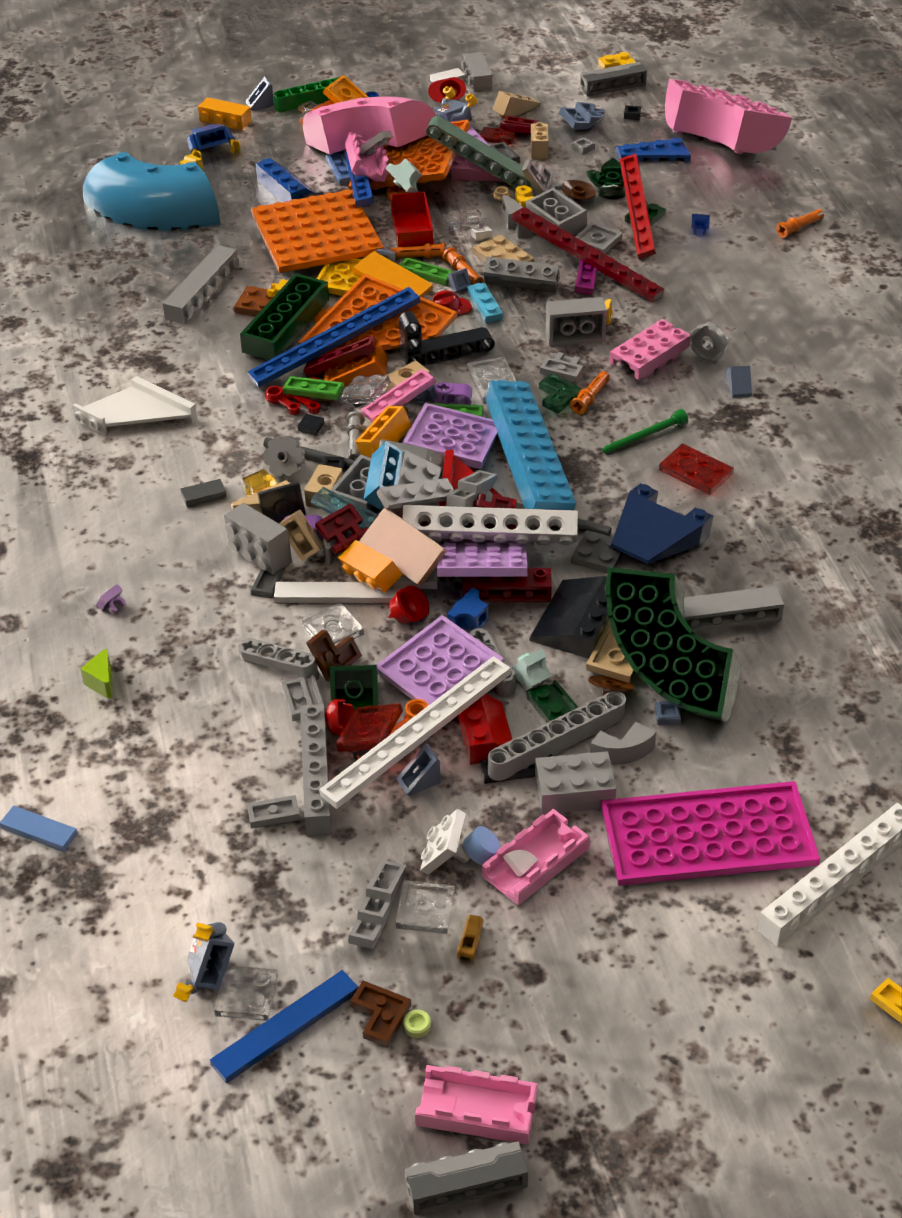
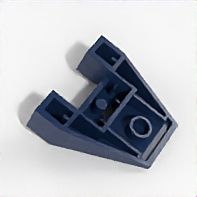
M640 483L629 491L611 542V547L649 564L702 544L710 536L714 515L696 507L685 516L657 504L658 491L649 485Z

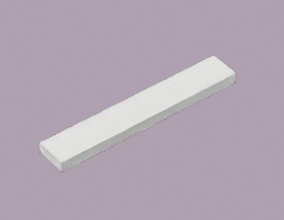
M276 582L274 602L389 603L400 589H393L392 585L383 593L378 589H371L366 582Z

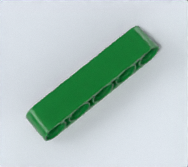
M339 77L274 92L275 110L277 112H286L330 100L323 91Z

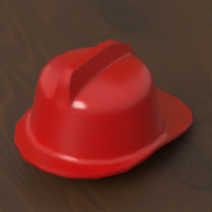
M457 77L432 82L428 88V95L438 103H441L443 98L446 97L443 92L446 86L454 89L456 94L451 99L457 101L466 92V84Z
M449 290L437 292L432 299V302L456 311L457 315L466 314L472 309V305L468 300L458 297V294Z
M412 585L398 590L389 602L391 613L388 615V618H395L401 624L419 621L429 614L430 607L427 597L419 588Z

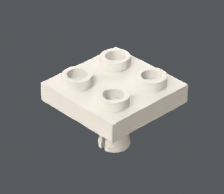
M457 809L451 815H446L440 824L436 827L433 826L429 830L426 837L428 840L427 847L421 855L423 861L420 870L429 875L452 856L462 863L468 862L470 857L466 853L463 844L459 843L466 813Z

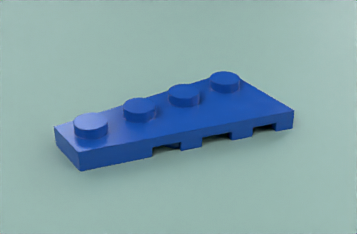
M681 138L616 146V153L619 159L633 154L637 155L638 161H643L644 158L652 161H659V158H669V161H676V158H684V161H690L691 155Z

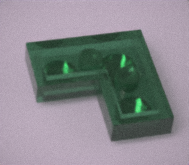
M551 373L539 382V389L549 394L542 400V406L557 414L570 405L572 399L577 398L578 393L582 390V388Z

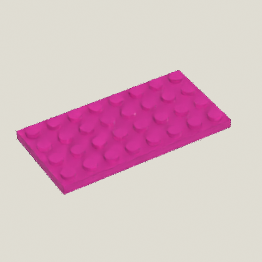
M795 781L601 800L600 807L618 886L818 866L820 863L818 850Z

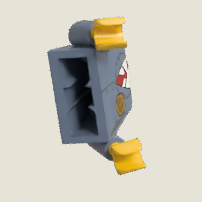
M446 86L443 89L446 97L443 98L440 106L434 108L435 114L449 122L468 119L469 122L473 121L471 107L478 103L477 98L469 93L465 98L468 104L451 99L456 93L452 87Z
M221 922L208 925L196 923L197 930L195 935H193L194 939L187 959L192 980L186 984L179 981L173 997L187 1002L191 994H195L204 987L220 989L235 945L226 934L227 928L225 924Z

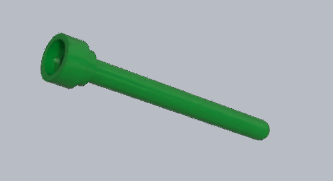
M679 409L673 412L669 419L603 447L602 451L608 454L670 426H683L688 423L687 413L683 409Z

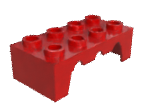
M425 192L390 194L391 216L397 247L425 246L426 243L434 245L433 227Z

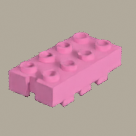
M349 132L345 147L352 172L360 177H369L375 182H385L389 171L386 169L388 158L385 156L386 151L383 149L384 147H379L372 156L359 155L361 152L360 146L367 141L362 140L363 137L355 132Z
M661 319L610 351V364L615 366L617 362H620V364L627 362L630 369L635 371V378L637 380L642 377L646 379L654 373L656 368L660 370L666 366L667 361H674L679 357V353L690 347V334L680 328L674 329V325Z
M552 809L545 816L542 814L532 823L531 827L523 829L515 836L512 842L504 844L497 850L494 856L482 864V877L519 906L589 849L590 836L575 825L571 830L568 827V819L555 809ZM515 850H525L532 853L538 860L522 876L518 877L503 856Z
M445 1065V1068L426 1066L422 1100L415 1113L416 1126L529 1144L532 1114L535 1111L538 1095V1083L518 1080V1077L501 1075V1077L491 1076L489 1072L473 1070V1073L462 1071V1068Z

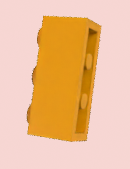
M208 97L198 106L199 120L201 122L244 130L252 121L250 106Z
M387 406L355 441L361 455L371 458L372 454L379 448L380 440L398 442L405 436L412 425L404 407Z
M357 540L338 557L343 564L341 568L347 575H354L359 582H366L371 589H378L383 593L403 575L393 560Z

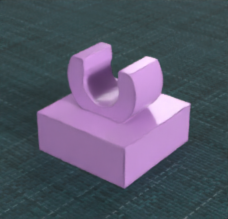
M118 584L113 586L100 597L96 604L101 611L108 607L109 612L115 614L118 609L114 606V603L119 604L122 608L126 604L125 599L120 597L123 589Z

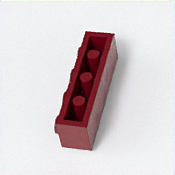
M527 568V576L463 577V597L473 587L480 590V600L483 602H550L552 596L551 568Z

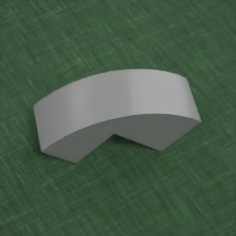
M637 722L633 724L622 740L600 731L591 742L590 753L608 751L611 764L634 762L645 757L655 748L657 731Z

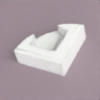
M515 850L503 856L518 877L522 876L538 860L532 853L525 850Z

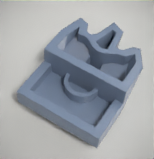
M576 102L575 108L561 107L559 114L574 130L589 129L605 117L604 109L595 108V104Z

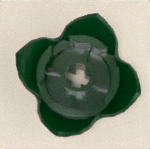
M615 158L606 161L601 166L600 172L593 169L586 171L588 178L595 185L600 197L616 196L624 198L626 196L621 165Z

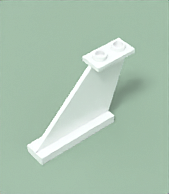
M138 376L131 380L132 386L84 407L76 403L73 405L76 421L103 435L107 434L106 427L173 419H184L193 424L198 420L194 403Z

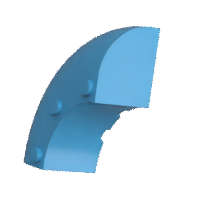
M120 152L98 162L89 171L83 184L85 204L94 212H100L102 217H110L113 222L124 225L129 223L134 228L139 229L158 227V230L167 231L171 230V227L185 230L188 229V226L193 225L204 227L221 223L218 204L212 186L196 162H188L181 165H155L139 161L127 152Z

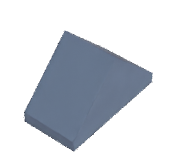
M266 77L261 80L245 101L252 111L274 106L272 84Z
M733 366L725 370L732 398L752 396L750 366Z
M425 743L396 778L409 796L441 783L440 760L429 744Z

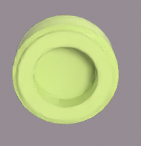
M412 1010L404 1017V1031L408 1036L422 1038L430 1032L431 1019L425 1011Z

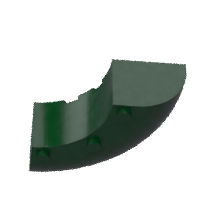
M608 567L606 577L608 617L615 640L631 668L653 691L673 705L705 718L726 722L734 707L742 666L734 649L722 647L706 639L704 640L688 625L684 610L685 591L676 574Z

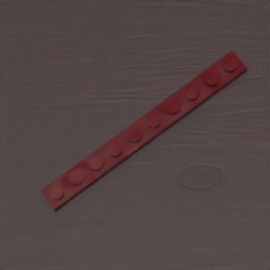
M522 207L512 213L513 221L574 257L583 260L593 268H597L598 271L649 301L654 302L663 296L665 289L658 284L648 280L641 274L636 273L529 209Z

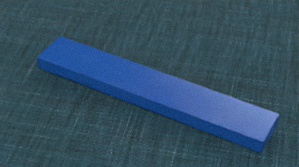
M343 970L339 971L212 1057L210 1065L224 1082L228 1083L353 997L358 986Z

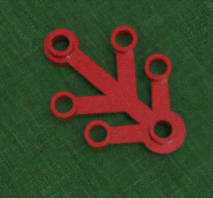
M284 385L282 387L271 386L266 390V401L284 405L288 408L291 415L300 413V404L288 399H294L307 406L310 414L320 412V404L308 399L313 397L284 394L282 389Z

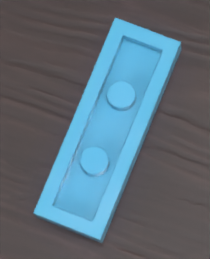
M485 283L467 286V293L485 323L503 319V312Z

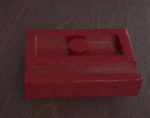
M506 116L500 122V129L531 134V124L538 123L539 120Z

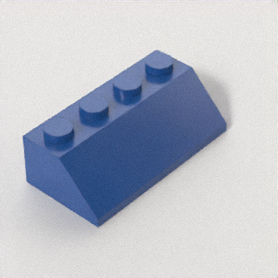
M271 158L255 163L257 181L281 202L302 199V194L316 193L290 170Z

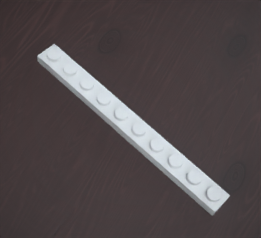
M494 656L320 788V796L338 809L511 674V668Z

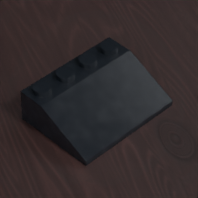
M607 576L562 580L532 632L529 641L589 659L609 622L606 596Z

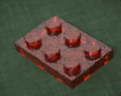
M682 443L659 464V471L711 495L733 475L734 467Z
M401 703L356 708L336 742L338 752L348 751L353 753L358 750H371L390 736L403 712Z

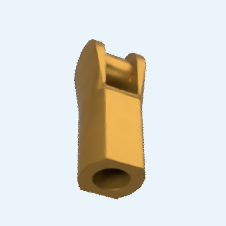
M467 916L458 947V959L467 957L471 961L475 960L484 924L481 916Z

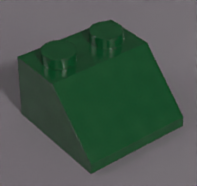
M377 664L330 666L331 701L344 699L346 700L344 703L352 704L355 713L378 712Z

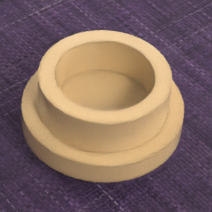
M497 187L493 193L494 199L502 202V195L510 197L511 193L507 187Z

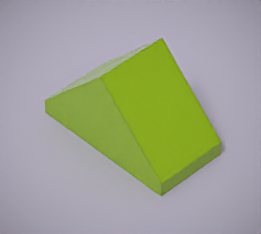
M103 649L80 670L85 686L106 698H112L111 663L108 649Z

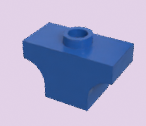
M472 587L460 601H456L453 608L447 613V619L461 629L472 631L482 628L489 620V604L481 601L480 590Z

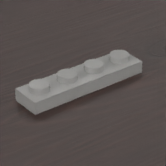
M443 478L381 487L377 491V495L384 508L390 510L403 508V505H422L446 501L447 494L453 492L454 489L449 480Z

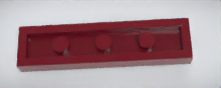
M374 335L312 359L306 363L303 371L306 377L310 375L316 376L328 368L334 369L343 362H352L358 356L370 355L374 352L378 341Z

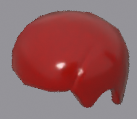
M344 699L331 701L325 711L326 726L334 735H351L355 730L356 718L354 707L352 704L344 703L346 702Z

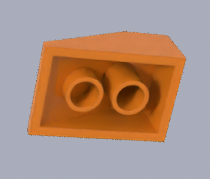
M377 342L374 352L370 355H361L352 362L346 361L334 369H326L324 380L342 382L345 387L380 384L385 380V375H387L388 357Z

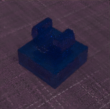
M692 214L691 228H693V234H696L697 229H703V235L706 234L707 229H709L710 215Z

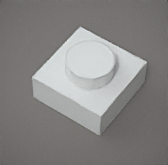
M488 226L470 228L471 236L477 241H487V238H493V232Z

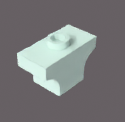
M404 159L398 165L390 163L386 167L395 178L393 182L399 188L403 187L408 193L418 192L416 183L422 174L410 161Z
M542 649L532 654L528 652L517 658L518 663L512 667L515 670L516 679L520 682L525 692L544 683L552 676L546 666V655Z

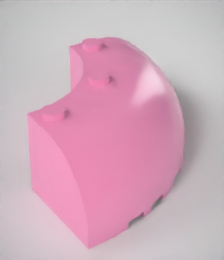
M669 79L665 100V117L668 126L675 133L683 134V132L706 137L709 138L710 142H720L732 148L735 153L744 154V152L761 153L772 149L783 140L789 130L792 117L784 112L779 114L776 108L767 106L765 103L760 101L752 103L748 97L739 94L732 96L727 91L718 88L712 91L710 87L700 84L696 87L687 81Z
M390 96L358 98L322 106L307 112L303 119V131L307 145L327 154H333L346 149L345 142L349 132H355L363 137L362 140L368 141V139L373 138L381 131H391L393 138L388 141V145L400 147L427 136V126L431 118L437 115L426 103L410 98Z

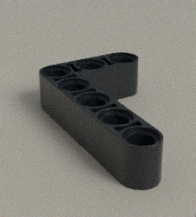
M406 311L399 317L400 353L406 365L417 361L422 366L486 353L495 346L493 337L488 329L484 327L422 340L421 325L415 314L411 311Z

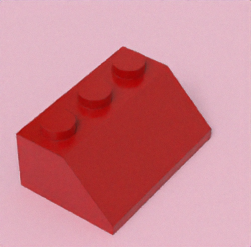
M488 694L483 695L457 716L470 765L479 764L481 760H488V754L491 750L513 740L502 702Z

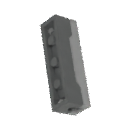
M640 62L582 72L580 73V88L586 96L644 86L646 85L647 70Z
M487 256L483 269L486 284L557 293L560 281V271L557 265Z
M519 1141L513 1143L502 1142L492 1148L484 1150L473 1149L467 1154L459 1156L448 1155L438 1161L429 1163L419 1162L405 1168L406 1184L414 1214L528 1187V1170Z

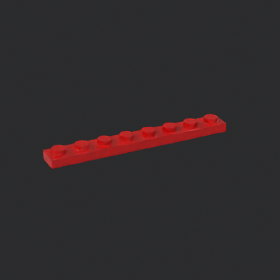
M633 154L621 158L620 165L638 258L642 259L656 254L639 161L637 155Z

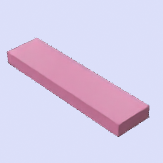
M421 369L362 408V414L373 423L387 406H403L436 383L435 378L424 369Z

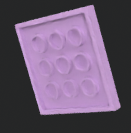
M425 403L403 443L428 448L444 456L445 450H454V456L470 468L481 469L498 433L493 419Z
M446 540L444 544L440 545L447 552L437 565V577L527 576L526 543L520 544L516 541L497 543L494 540H489L487 543H478L472 540H467L465 543H457L456 541Z
M441 615L379 662L377 670L381 677L410 699H422L430 705L493 656L504 664L505 662L503 657Z

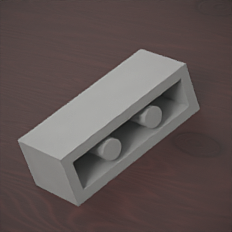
M483 52L464 54V60L461 61L462 70H465V77L468 78L469 86L471 85L473 91L492 89V73Z

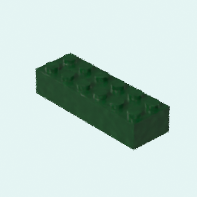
M295 273L240 333L242 353L266 360L284 353L329 301L328 282Z

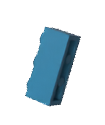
M387 441L371 456L363 499L380 510L384 506L377 495V491L381 487L398 485L403 451Z

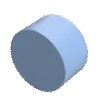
M483 826L477 827L463 840L466 853L479 864H484L500 848L499 840L495 834Z

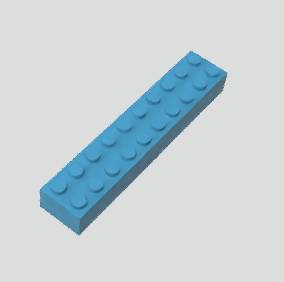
M490 380L486 403L524 508L574 511L576 501L529 383L524 381Z

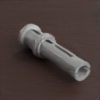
M357 411L347 415V423L349 424L346 428L349 436L348 458L356 460L361 455L355 441L364 432L363 424L365 417L361 412Z

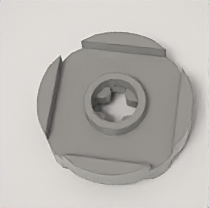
M712 322L697 326L690 335L692 341L691 349L698 357L704 360L707 358L713 359L712 361L719 360L727 351L729 338Z

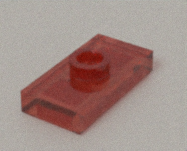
M484 127L480 136L487 142H505L511 145L516 137V132L502 130L501 128Z

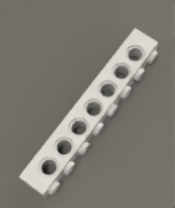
M403 505V520L433 541L450 539L458 542L463 539H470L474 542L494 540L497 543L516 541L520 544H525L529 541L538 542L539 544L559 542L561 545H570L577 541L578 511ZM423 521H427L430 523L426 527L419 525ZM444 522H450L452 524L450 527L441 526V524ZM472 523L473 527L465 528L463 524ZM488 523H492L495 525V527L492 529H488L485 527V525ZM509 524H514L517 526V528L511 530L508 529L506 526ZM536 525L539 528L537 530H530L528 526ZM556 525L560 527V530L553 531L550 527Z
M896 803L761 911L758 932L778 947L902 845V806Z

